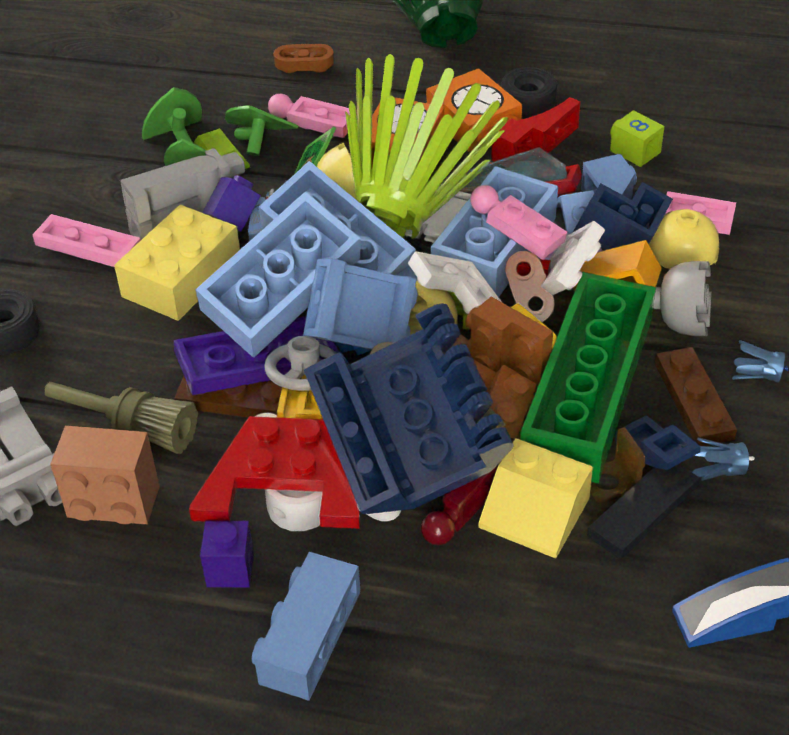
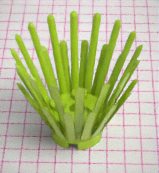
M389 54L385 59L373 168L371 169L373 62L370 58H367L365 63V96L362 100V74L360 69L356 68L357 114L356 106L352 101L349 103L350 115L345 111L356 200L402 238H404L406 230H412L411 239L418 236L421 226L426 220L489 164L491 160H484L468 175L466 174L505 132L504 130H499L506 124L508 117L501 118L441 185L499 108L500 102L498 100L493 101L473 128L462 136L432 178L428 180L480 93L481 85L475 83L471 86L453 118L449 114L443 116L421 157L454 77V71L451 68L444 70L417 135L424 112V105L418 102L413 107L423 68V60L416 58L412 64L391 152L388 155L396 104L395 98L391 95L395 59L393 55Z

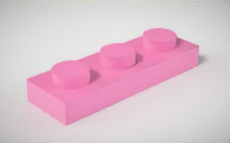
M53 214L33 234L36 246L113 267L141 241L136 236Z

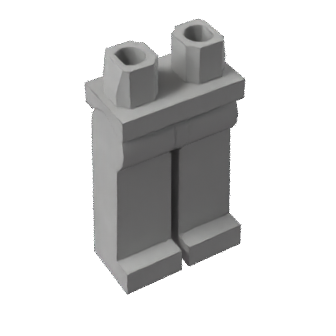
M213 148L205 151L206 156H197L120 180L130 234L142 240L180 204L203 212L221 177L232 178L245 172L243 159L237 152L221 156Z
M9 387L0 392V521L7 518L13 525L17 526L31 518L33 515L32 505L45 499L49 506H57L62 503L50 465L54 453L52 454L47 444L42 440L20 404L18 395L13 387Z

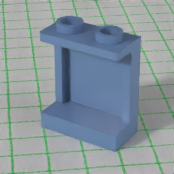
M333 258L317 259L303 336L371 350L380 343L397 342L409 336L410 326L408 323L410 312L414 308L418 296L415 287L416 278L396 276L348 265L346 261Z

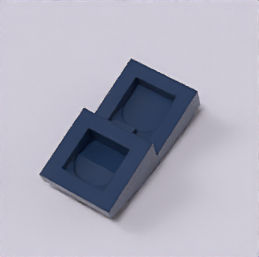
M647 415L615 431L616 445L639 461L659 469L668 470L700 453L701 446L675 425L663 429Z

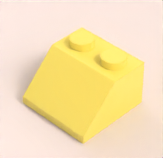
M515 438L513 441L514 447L497 467L478 528L556 559L589 500L593 467Z

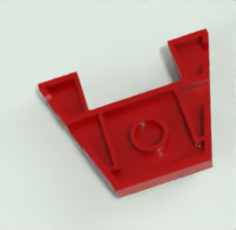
M249 416L189 508L191 521H230L237 488L323 492L319 515L320 527L360 528V515L354 494L323 419Z

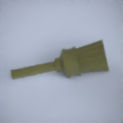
M49 382L45 387V396L105 413L107 419L111 420L112 429L147 432L150 442L176 454H181L187 448L189 442L193 440L198 417L194 402L158 398L150 392H140L132 387L123 390L119 396H112L111 398L54 382Z

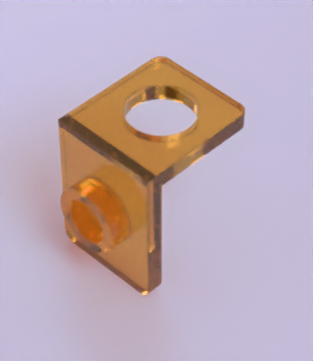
M625 427L618 429L615 460L605 463L602 474L614 476L619 482L618 486L612 490H603L597 487L594 482H591L590 493L599 504L623 496L642 478V470L645 467L644 454Z

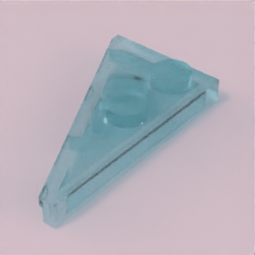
M538 147L489 163L460 192L473 191L480 186L495 166L545 182L567 178L566 165ZM475 168L470 169L466 174L468 175ZM447 176V177L444 179V181L441 183V185L446 181V179H447L449 176Z

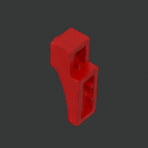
M569 97L556 107L536 116L521 120L511 118L499 130H504L505 132L492 144V161L513 170L531 154L544 158L578 129L581 101Z

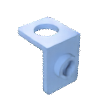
M593 190L560 195L557 198V208H562L567 234L573 233L594 195Z

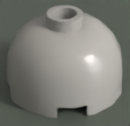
M709 261L680 263L672 267L664 275L662 286L656 287L654 309H661L663 321L671 330L679 334L708 336L706 327H710L711 292H709V284H706V277L711 276Z

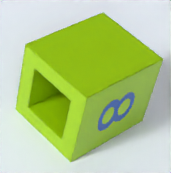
M633 110L613 124L610 131V151L615 154H621L624 159L642 167L661 153L664 126Z

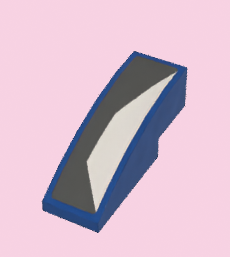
M789 558L771 562L724 579L675 604L672 612L688 648L774 630L777 619L789 617Z

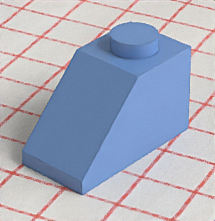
M621 154L583 162L581 184L583 192L593 190L595 193L600 183L632 200L633 186L637 182V176L633 166H629Z

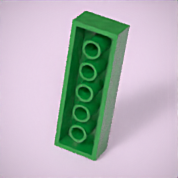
M582 272V277L578 282L523 424L520 440L592 466L591 482L599 484L651 324L656 287Z

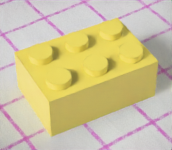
M180 204L114 265L121 297L179 321L198 302L195 289L240 250L237 226Z

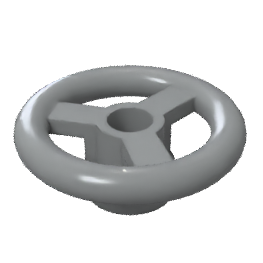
M298 336L292 338L288 344L276 348L267 356L264 365L265 372L271 381L281 387L291 390L309 391L311 387L308 380L300 379L305 375L304 369L322 361L319 360V356L326 359L336 354V352L325 345L319 344L313 337ZM284 357L291 362V370L285 375L276 368L277 362Z

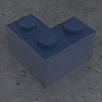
M642 182L631 200L600 183L574 231L595 221L605 229L598 241L601 244V248L605 250L644 240L649 244L673 198Z

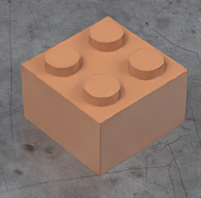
M65 426L50 465L67 518H75L82 521L101 520L120 524L135 523L148 525L160 487L148 433Z

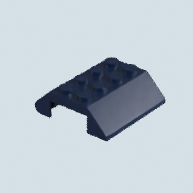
M447 304L434 305L415 315L423 328L422 330L352 364H349L343 354L338 352L304 369L360 512L363 515L409 510L419 507L490 473L514 447L507 429L502 427L504 423L500 415L490 414L480 420L489 410V407L492 406L493 399L490 393L486 392L487 387L474 359L469 357L471 355L467 345H462L461 343L460 345L453 346L461 334Z

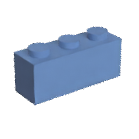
M309 552L302 567L297 566L294 569L289 581V592L284 602L279 601L275 605L271 616V627L265 638L260 637L252 653V663L256 667L259 685L310 701L360 594L359 566Z

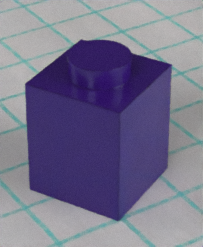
M235 175L234 178L221 177L202 213L237 226V231L241 232L261 195L251 190L253 184L238 175Z
M205 521L200 558L206 586L250 587L254 550L249 521Z

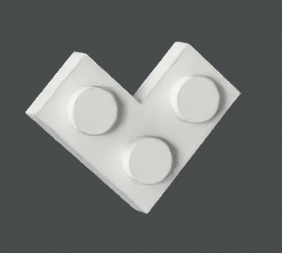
M593 221L567 235L565 243L558 247L549 259L551 260V272L541 287L552 295L565 289L571 290L582 277L583 273L579 270L584 262L590 261L599 251L601 244L598 241L605 229Z
M415 251L408 262L416 274L420 285L429 289L454 292L463 304V310L467 314L474 307L478 308L491 296L501 302L471 261Z

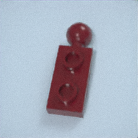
M500 462L490 473L444 495V510L433 511L426 515L422 521L421 532L426 541L433 545L446 544L454 536L455 530L458 532L486 502Z

